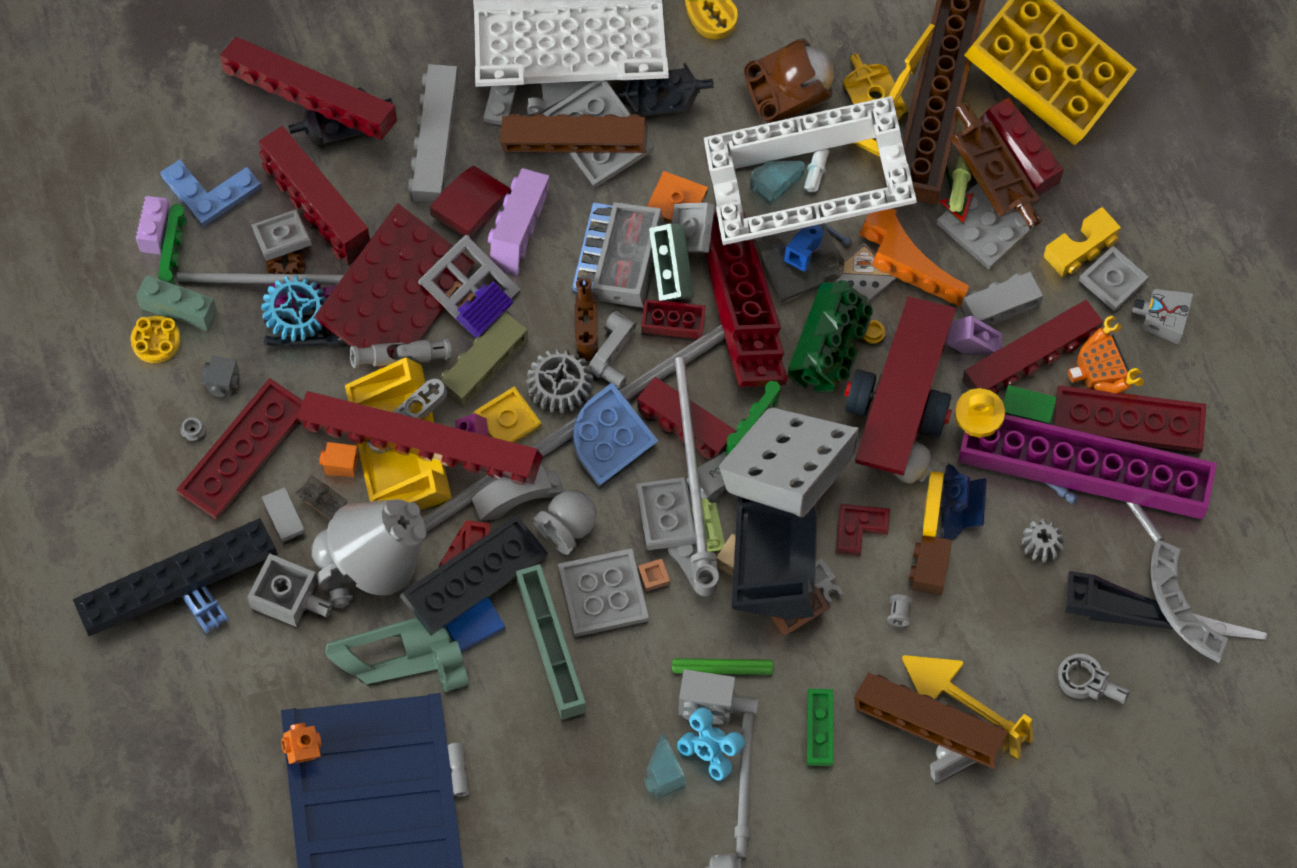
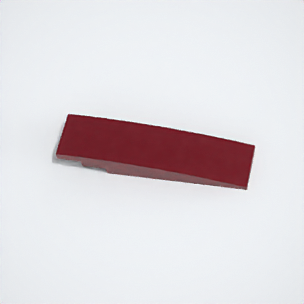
M714 212L709 253L705 254L722 328L739 387L766 386L769 381H776L779 385H785L788 380L782 362L785 353L778 334L781 326L754 241L749 239L723 245L717 212Z
M908 296L873 400L855 463L902 476L905 475L956 308Z

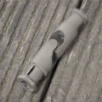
M448 338L437 342L420 340L410 344L399 342L372 344L371 347L357 348L356 346H351L350 361L353 368H358L359 365L370 364L374 367L386 366L405 357L417 363L430 362L431 359L444 358V360H450L451 344ZM394 348L393 359L387 354V349Z

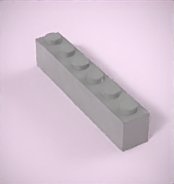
M428 64V72L423 73L422 87H425V94H420L419 103L420 108H423L422 115L417 116V129H420V133L414 139V150H417V156L412 157L411 171H414V178L409 179L408 192L413 195V202L433 203L444 191L458 83L457 66Z

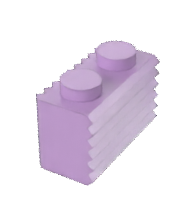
M146 196L142 206L143 210H141L140 223H138L137 236L135 237L141 252L162 254L171 206L166 198Z

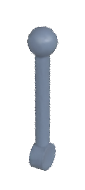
M825 223L818 224L839 238L844 246L851 245L852 240L850 237H844Z

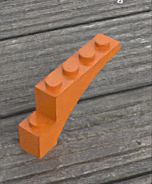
M891 208L869 213L859 235L869 241L880 244L871 266L879 269L881 272L897 277L903 282L921 288L925 292L945 299L949 303L960 306L969 285L940 269L915 246L896 217L897 210Z

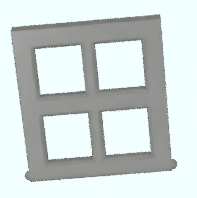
M465 235L418 280V284L422 285L455 319L460 314L457 310L459 308L457 304L470 291L474 294L478 290L476 285L489 273L506 289L504 292L510 299L520 291V288L470 239L469 235ZM465 249L482 265L469 279L452 263ZM446 267L463 283L450 298L433 282Z

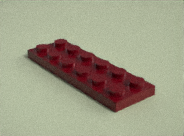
M269 378L176 489L177 493L218 520L299 422L297 417L303 400Z
M1058 385L1054 426L1136 445L1202 453L1207 404Z

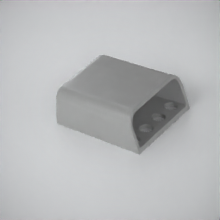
M769 408L719 465L725 487L733 495L804 517L850 462L856 449L859 428L777 408Z

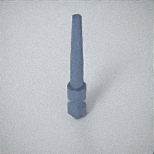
M1047 484L1057 491V494L1062 498L1066 497L1069 503L1074 504L1077 501L1078 496L1073 492L1069 493L1067 488Z

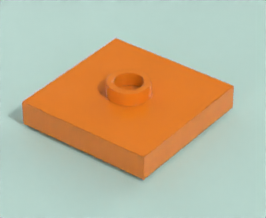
M663 171L647 207L661 208L664 221L672 223L674 204L703 203L708 187Z

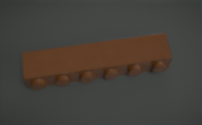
M510 114L509 116H502L500 144L504 152L646 153L648 125L645 117L636 114L629 115L628 117H618L613 114H607L604 117H594L590 114H583L580 117L567 114H558L557 116Z
M868 672L854 696L856 710L993 769L996 768L1009 745V733L1003 727L984 722L976 715L963 713L952 705H944L935 701L929 695H921L912 691L905 685L890 682L882 675L876 676Z

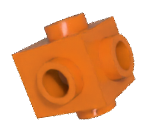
M306 723L291 725V730L283 734L284 738L281 740L283 752L287 753L289 765L313 761L320 757L321 737L319 732H316L315 726L306 727Z

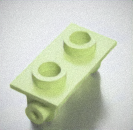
M702 499L708 552L719 551L723 548L725 542L716 503H710L708 499Z

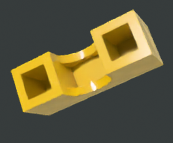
M1101 207L1083 220L1081 232L1086 236V241L1075 242L1064 233L1046 246L1043 257L1061 277L1068 273L1073 274L1081 267L1083 262L1095 259L1099 255L1100 250L1106 246L1107 248L1112 247L1119 240L1118 236L1121 227Z

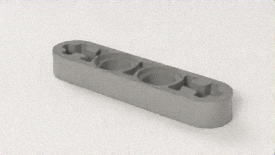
M430 379L395 409L393 413L423 420L445 400L447 389L439 379ZM433 387L438 389L439 393L437 395L431 392ZM423 395L430 401L428 404L422 398ZM420 402L423 404L420 412L411 413L410 408L414 403ZM367 442L372 451L378 454L385 453L390 449L386 447V450H381L373 447L372 443Z

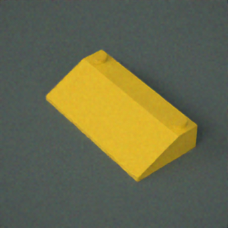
M405 357L346 384L345 389L347 399L350 402L393 412L426 382L422 365ZM425 395L422 396V398L428 404L430 402L428 398H426ZM420 402L414 403L410 408L411 413L420 412L423 404ZM432 412L423 419L435 423ZM364 441L363 444L357 443L369 501L399 499L408 503L414 502L419 506L420 510H424L452 499L445 466L440 463L441 461L432 459L431 462L425 461L412 453H409V456L401 455L392 448L385 453L378 454L372 451L367 442Z

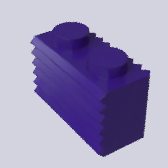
M494 281L489 286L484 283L474 293L477 298L472 303L467 300L457 309L460 314L456 319L475 339L483 334L514 303Z

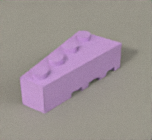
M522 168L519 176L513 178L511 194L507 193L505 196L503 212H498L495 223L497 225L496 228L490 230L488 242L491 243L490 259L506 274L518 276L520 258L524 259L528 239L529 237L532 238L536 218H539L548 194L549 175Z

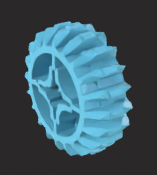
M297 275L294 276V281L290 282L287 276L284 277V284L279 280L275 281L276 288L269 286V294L263 296V300L266 303L261 305V309L266 311L262 314V318L268 320L266 323L267 328L274 327V335L281 331L283 340L287 338V335H291V341L293 342L296 340V335H300V339L304 341L306 339L305 333L313 337L315 335L314 329L319 331L322 329L321 323L313 317L327 299L326 297H321L323 295L322 289L315 290L317 283L313 282L307 285V277L302 282H298L299 278ZM295 292L304 294L308 298H299ZM287 294V302L274 309L277 300ZM292 301L295 307L299 309L298 317L294 309L291 308ZM315 308L312 318L303 323L302 316L309 312L310 309ZM281 319H291L294 325L288 324Z

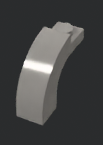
M540 466L534 484L525 483V485H519L511 482L510 478L502 477L480 490L472 498L480 520H496L523 502L537 498H554L563 492L564 489L556 471H545L543 466Z

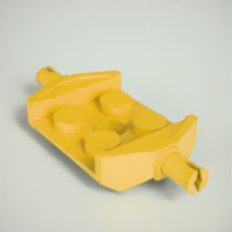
M855 53V56L854 54L851 55L849 59L855 70L844 79L842 88L847 91L852 103L858 104L876 100L869 95L873 91L880 92L882 94L881 98L888 97L895 83L887 66L882 64L866 65V63H862L858 53ZM901 95L895 105L898 124L908 116V109Z

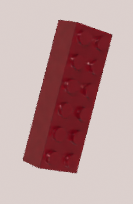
M283 126L279 127L259 141L261 150L259 155L263 160L261 165L264 171L276 178L275 182L282 192L286 191L290 195L289 199L296 209L301 208L308 224L316 226L324 243L329 242L337 259H343L349 266L355 261L370 240L368 227Z

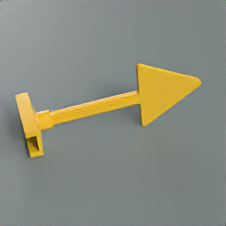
M931 23L905 59L906 68L898 77L888 96H892L894 107L910 78V74L914 75L935 27ZM876 138L853 143L880 157Z
M902 656V661L917 693L929 695L936 700L942 692H945L991 724L1003 727L1009 733L1010 754L1017 759L1021 757V743L1024 741L1032 743L1033 720L1023 714L1016 724L1011 720L1007 721L951 683L952 679L963 667V661Z

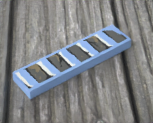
M593 202L572 291L577 292L576 281L580 278H583V284H585V277L589 278L593 286L613 206Z

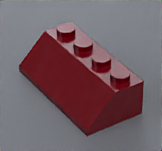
M1009 97L989 108L979 118L984 124L992 122L1037 195L1042 194L1061 182L1064 169Z

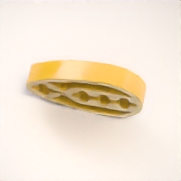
M685 0L688 17L696 31L703 37L713 40L723 39L735 30L738 12L731 0ZM704 7H713V15L719 16V22L722 25L726 24V28L718 27V21L715 18L711 20V12L708 9L704 11Z
M930 471L923 536H936L943 472Z

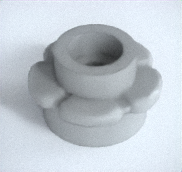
M195 417L185 419L180 429L181 435L189 441L198 440L205 433L203 422Z
M339 588L329 592L330 599L328 601L333 602L335 608H342L349 605L353 595H350L348 588Z

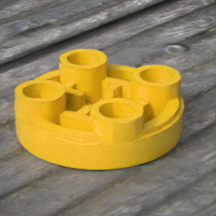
M164 316L139 318L131 333L133 351L141 360L148 363H162L171 359L177 353L181 344L180 332L174 320Z

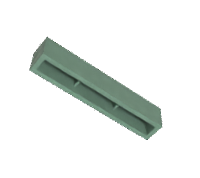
M538 564L516 571L517 584L560 718L564 720L586 713V703L541 565Z

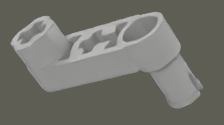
M618 311L613 312L609 316L604 329L610 332L611 335L595 354L589 366L592 375L599 379L603 378L620 389L626 382L627 375L610 366V364L634 333L637 323Z

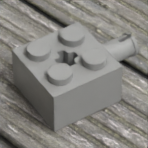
M270 553L247 597L251 609L297 627L304 611L307 609L327 618L329 615L328 611L331 612L333 602L313 595L318 585L316 572Z
M684 669L678 715L689 720L693 712L698 708L704 707L713 714V724L729 723L730 715L733 711L756 714L759 698L736 695V692H734L735 677Z

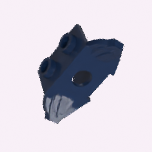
M948 464L945 467L946 470L943 477L944 492L943 506L940 507V537L952 540L964 529L984 526L987 479L982 478L970 481V477L959 473L954 466Z

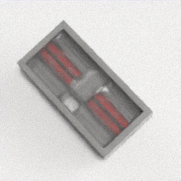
M613 203L592 286L596 301L644 308V301L654 268L649 228L664 225L665 222L661 208Z

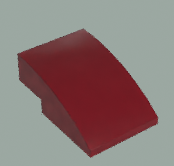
M473 165L453 180L430 205V215L462 236L469 235L471 239L481 226H486L504 203L506 194H511L512 190Z

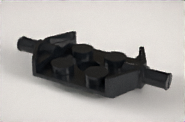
M683 63L684 68L668 70L669 78L629 80L624 91H617L615 94L620 101L625 100L626 103H629L636 115L641 117L689 111L700 90L714 88L713 78L696 79L687 64ZM662 91H670L667 97L659 98V94Z

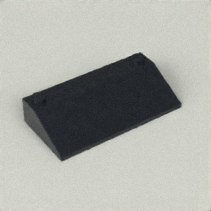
M738 496L732 589L733 610L788 620L814 617L818 501L804 517H799L795 514Z

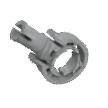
M1073 654L1063 660L1059 667V685L1063 692L1070 697L1077 699L1091 697L1098 700L1099 697L1105 695L1125 704L1131 692V689L1109 681L1110 672L1101 669L1098 661L1087 654ZM1078 662H1081V667L1088 669L1092 675L1091 679L1083 685H1076L1073 682L1069 683L1068 675L1072 669L1078 667Z

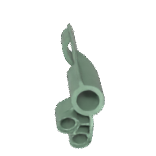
M416 617L327 643L326 655L333 663L344 671L356 675L366 684L438 670L444 692L469 685L458 642L452 640L446 627L431 636ZM392 636L402 638L406 654L369 665L359 659L350 648Z

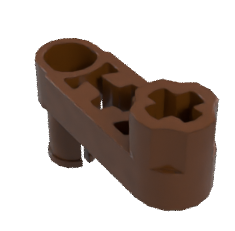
M585 277V284H583V278L576 281L578 294L576 295L575 342L579 357L584 358L586 361H591L599 350L598 313L595 295L592 292V282L589 278ZM584 315L589 317L587 324H584Z

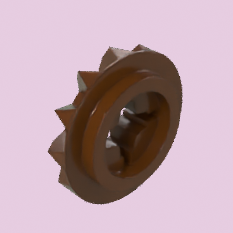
M296 250L270 259L266 262L267 271L269 274H303L305 269L304 256ZM285 257L290 262L286 267V271H284L282 264H280L284 261Z

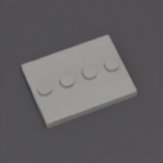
M606 80L592 81L543 113L546 116L567 114L577 117L583 114H590L594 117H604L607 114H613L618 117H628L631 115ZM647 138L646 153L569 154L595 189L654 151V147Z

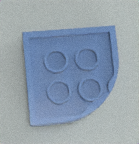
M613 383L593 396L583 406L577 416L573 429V444L576 455L584 469L599 487L658 442L657 438Z

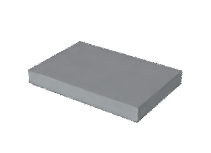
M686 477L637 483L636 489L647 550L697 544Z

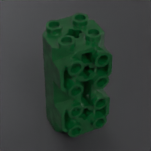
M840 280L838 283L823 282L820 284L788 366L787 377L802 388L806 389L807 385L814 386L813 391L817 393L834 392L837 382L847 380L851 374L857 356L856 348L852 345V342L865 336L873 309L871 304L867 303L868 298L852 288V284L847 281Z

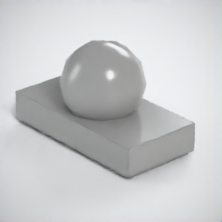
M938 745L936 749L938 760L930 764L931 777L935 783H938L976 763V761Z

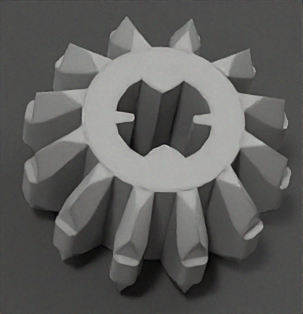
M1042 518L1039 525L1033 521L1030 523V528H1025L1023 532L1025 537L1022 538V545L1027 546L1025 548L1026 554L1033 552V561L1040 556L1044 563L1047 561L1048 556L1054 560L1057 557V553H1062L1064 548L1062 544L1065 542V536L1060 535L1062 533L1061 527L1053 528L1054 521H1051L1048 525L1045 524V520Z

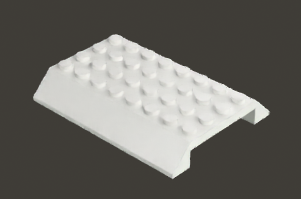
M473 0L476 87L669 78L662 0Z

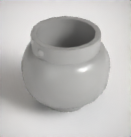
M915 442L905 475L902 476L895 473L894 475L900 481L908 484L914 483L917 480L920 482L924 481L933 469V466L930 465L932 461L930 451L923 444Z

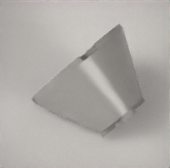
M399 499L346 504L336 511L327 529L328 548L339 571L343 575L347 574L357 583L356 587L375 595H391L408 585L416 568L423 539L426 537L425 524L420 515L419 506L414 502L408 503Z

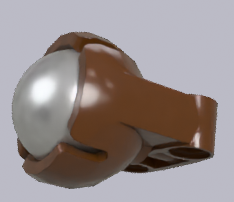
M805 38L797 39L759 60L750 61L744 67V76L753 103L759 115L766 123L794 118L816 106L826 103L833 96L831 87L834 80L833 62L827 53L811 46ZM776 111V113L772 117H770L771 113Z

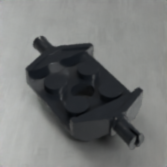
M361 87L357 88L363 92H366ZM391 97L384 99V101L393 104ZM308 109L305 110L302 122L288 125L290 135L305 130V133L309 134L319 145L365 134L355 128L338 124L336 120L328 119L323 114Z

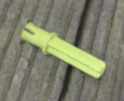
M961 156L957 158L956 169L952 173L954 181L949 202L952 212L962 211L967 183L971 180L970 169Z

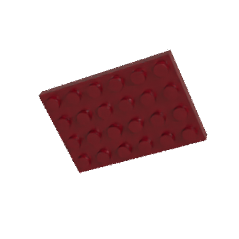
M397 203L313 318L347 344L357 348L371 347L372 344L399 342L410 344L411 342L419 341L443 306L422 285L418 284V280L453 245ZM462 252L452 261L465 276L475 263ZM447 267L433 280L445 294L454 285L455 281L461 283ZM394 348L387 349V354L393 359Z

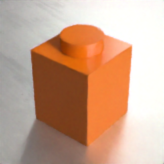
M327 442L326 451L322 450L320 455V465H323L325 475L355 478L359 457L357 446Z

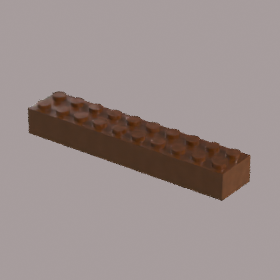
M986 0L936 1L931 24L935 25L923 54L902 141L916 201L938 205L952 147L951 138L955 134L959 117L955 109L962 104L971 61L964 54L977 40Z

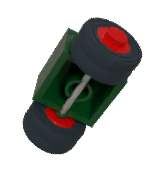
M861 369L856 370L852 382H848L845 396L848 397L845 407L846 412L859 416L867 414L870 402L873 404L876 394L874 391L877 377L875 373L866 372ZM931 390L920 432L940 437L944 423L949 424L952 413V410L949 409L951 394Z

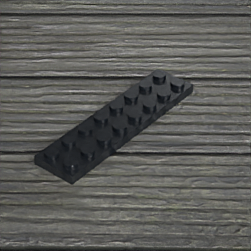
M261 518L85 593L73 599V602L90 637L267 559L269 553L274 556L278 555Z

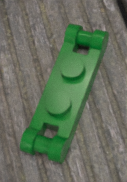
M180 204L172 205L169 210L158 272L159 280L174 285L176 284L173 279L174 267L179 265L177 249L178 245H182L183 231H181V228L187 223L184 208Z
M769 381L766 384L764 396L759 402H754L747 419L740 421L737 433L728 435L727 456L764 412L778 405L779 383Z

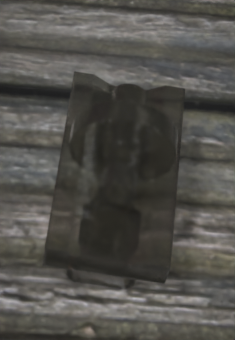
M311 475L305 485L296 492V496L329 520L333 519L336 511L347 504L345 498L314 475Z

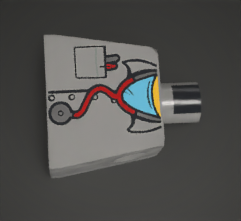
M1155 289L1152 292L1150 302L1135 298L1132 312L1146 316L1143 324L1144 330L1179 345L1193 294Z

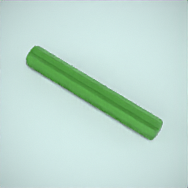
M674 658L672 660L673 673H683L685 669L712 674L771 675L773 674V660Z

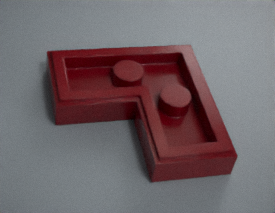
M840 504L836 553L861 556L863 533L888 535L890 509Z

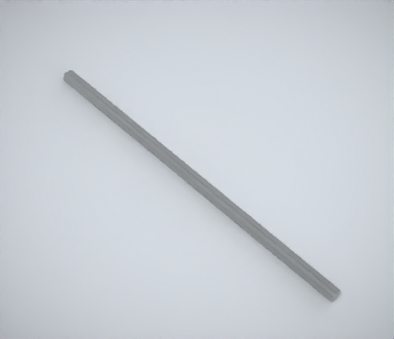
M722 324L620 389V393L627 402L644 391L654 377L662 380L675 372V358L684 357L686 365L723 341L725 335ZM577 418L532 447L537 448L542 456L547 455L573 438V429ZM487 475L454 496L451 500L446 501L423 516L425 531L431 530L473 502L472 498L480 490L498 479Z

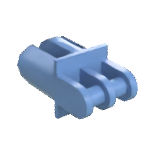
M204 586L201 590L209 601L208 604H206L198 590L191 592L200 606L199 610L188 594L182 596V598L195 615L205 633L209 634L210 629L213 627L218 628V624L223 621L228 622L229 620L219 606L218 601H215L207 587ZM219 612L220 615L214 618L213 615ZM208 618L210 619V621H208L207 623L203 622Z

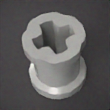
M900 594L892 595L890 598V603L892 604L891 614L888 616L887 622L898 627L908 626L910 624V618H908L909 606L912 604V598Z

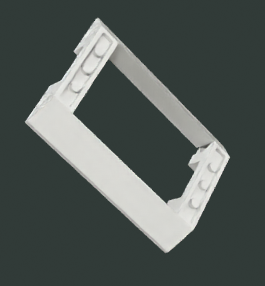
M892 96L704 137L723 245L917 203ZM876 138L886 179V188L744 219L735 169Z

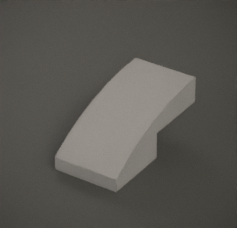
M285 487L262 496L264 505L281 542L305 533Z

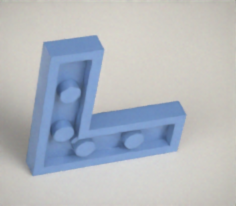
M180 159L160 172L164 181L202 227L262 188L261 183L248 167L208 193Z

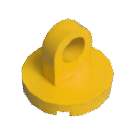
M978 388L969 390L961 395L956 403L954 415L956 423L965 430V433L980 438L994 434L1002 426L1005 408L998 395L990 390Z

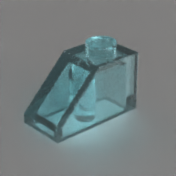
M767 161L761 167L757 166L750 174V188L769 205H772L804 175L805 164L802 161Z
M665 734L661 735L658 739L647 767V778L644 779L649 793L654 792L657 799L686 787V779Z

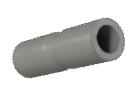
M451 743L448 745L450 768L452 769L453 793L455 797H464L469 795V787L465 770L466 763L463 743Z

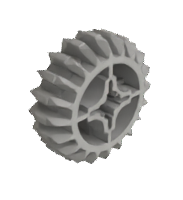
M557 348L553 355L547 350L546 358L539 355L537 357L538 363L532 362V370L527 372L529 379H527L526 384L529 388V395L534 396L533 402L535 404L541 402L543 410L550 406L551 413L556 408L560 410L561 414L564 413V408H568L573 412L574 404L581 407L582 400H588V392H591L593 389L590 384L593 382V376L590 374V366H586V360L584 358L578 360L579 354L577 352L570 356L568 349L565 350L564 354H560V350ZM567 368L574 371L578 375L579 379H576L573 375H570L567 372ZM540 383L551 388L553 393L551 394L544 390Z

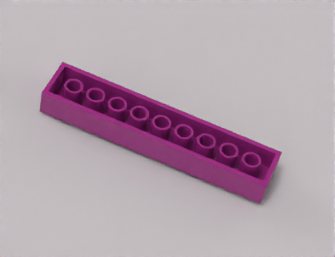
M1006 414L1002 426L990 436L979 438L964 432L957 462L1198 519H1204L1207 512L1217 465L1215 462Z

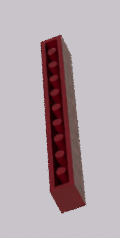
M310 391L306 392L297 417L304 425L303 428L311 432L317 433L318 430H321L334 438H340L341 436L349 437L350 441L358 444H363L364 441L370 442L373 447L381 450H386V447L395 449L394 451L401 455L409 456V453H412L425 461L439 460L441 464L454 468L455 465L463 466L466 471L471 473L487 472L488 476L495 479L507 477L510 478L511 482L519 485H525V483L534 484L543 458L537 448Z

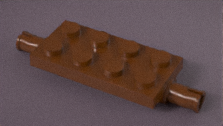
M969 103L959 105L955 112L964 123L965 128L963 131L955 133L951 141L998 216L1002 217L1014 212H1020L1029 229L1032 226L1033 228L1038 226L1042 219L1033 206L1040 201V198L992 122L984 124L981 119L978 120Z

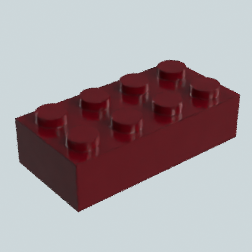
M645 299L641 333L699 339L703 336L706 305Z

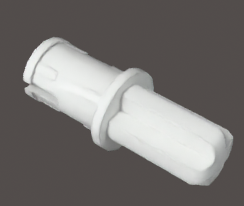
M829 149L814 151L811 164L807 166L808 175L804 188L810 193L818 191L822 175L826 173L825 164L830 152Z

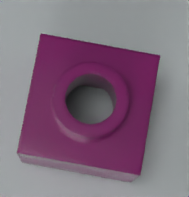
M476 413L455 420L457 429L488 436L487 419Z

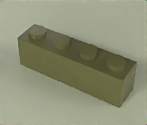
M504 312L484 335L481 334L479 337H476L473 346L467 352L464 351L460 354L456 361L457 363L451 369L448 368L443 372L440 381L443 382L447 389V396L464 408L528 340L527 328Z

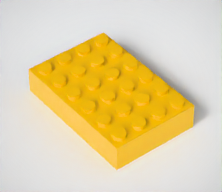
M1008 0L964 54L967 59L1074 146L1085 137L1137 70L1053 0Z

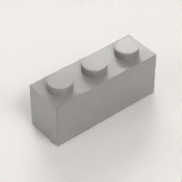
M1031 272L1025 274L1018 273L1002 283L999 281L994 282L984 290L969 292L963 299L962 310L966 317L973 316L991 326L1040 307L1043 295Z

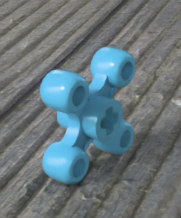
M701 707L693 712L689 718L691 727L699 732V736L693 732H688L679 739L677 747L685 756H691L696 752L701 759L710 761L709 774L711 777L718 781L724 780L732 772L733 766L731 761L723 756V752L728 756L737 755L744 748L745 740L738 732H731L726 736L721 729L712 728L713 714L709 709Z

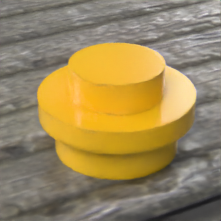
M871 320L867 332L862 339L869 344L880 343L885 337L884 326L879 321Z

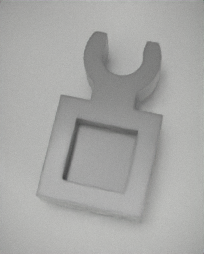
M820 558L816 561L815 586L818 587L819 591L823 592V597L830 606L832 599L829 597V594L836 593L839 598H842L843 591L839 586L832 584L836 581V576L823 559Z

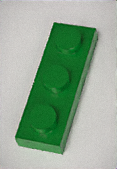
M808 688L807 766H833V689Z

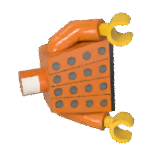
M1107 317L1104 322L1105 328H1099L1080 348L1077 358L1078 366L1068 369V376L1072 383L1084 380L1088 389L1111 393H1121L1131 388V384L1136 386L1143 385L1144 379L1137 378L1135 380V377L1141 374L1142 371L1137 368L1129 371L1114 335L1110 336V332H1119L1122 327L1121 324H1117L1111 328V323L1116 320V317Z

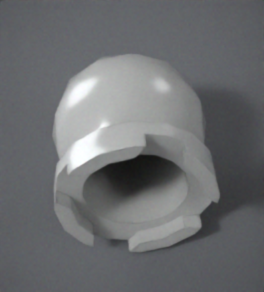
M577 490L563 491L554 497L548 506L547 513L540 511L533 518L535 520L533 525L545 541L550 538L558 545L555 548L558 552L568 555L576 546L574 539H581L592 530L596 523L597 510L593 500L585 493Z
M327 529L322 530L316 536L311 546L312 560L316 568L320 570L317 574L319 586L322 585L323 590L326 591L344 588V584L351 583L354 580L347 574L343 575L335 565L328 548Z

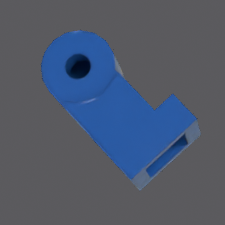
M813 225L802 228L786 246L784 261L805 272L810 266L812 252L818 251L821 247L824 234L820 225Z

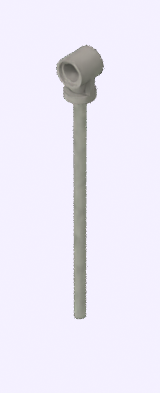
M677 357L675 358L698 552L691 556L693 587L697 594L710 596L718 589L719 573L717 570L716 554L707 550L685 358ZM709 577L713 581L709 584H704L700 581V578Z

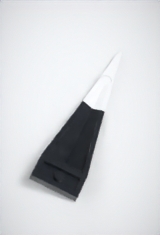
M1069 571L1065 613L1089 616V620L1173 629L1156 600L1132 592L1096 575ZM1194 614L1199 621L1202 620L1220 635L1263 640L1267 637L1265 632Z

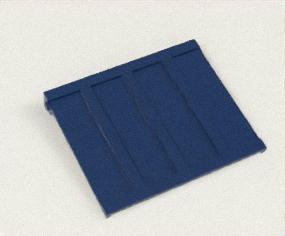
M441 693L324 707L281 710L283 734L291 730V725L306 723V727L315 726L316 732H319L321 737L320 757L313 761L289 765L287 753H285L297 868H463Z

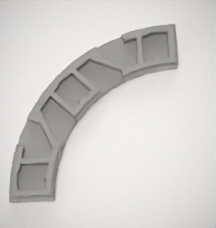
M1158 539L1152 553L1151 580L1159 607L1173 629L1189 645L1206 657L1219 663L1229 639L1211 629L1202 620L1199 621L1190 611L1191 607L1186 601L1182 590L1179 589L1177 580L1178 560L1181 549Z

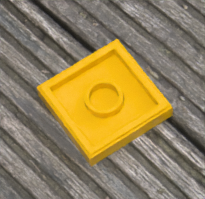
M515 386L473 411V414L476 413L487 419L489 437L513 443L519 442L542 427L541 421Z

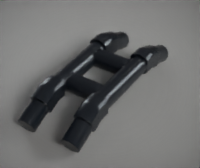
M303 315V323L310 320L313 315ZM281 319L288 324L294 325L291 319ZM322 325L320 331L316 330V337H306L304 341L300 339V335H296L294 342L291 341L290 337H287L285 340L281 336L264 337V345L281 349L317 346L336 347L346 343L337 335L326 336V327Z

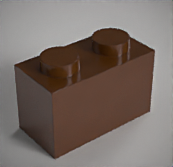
M922 534L921 543H915L913 557L918 558L917 565H911L909 580L913 581L912 590L942 596L952 540L923 536Z

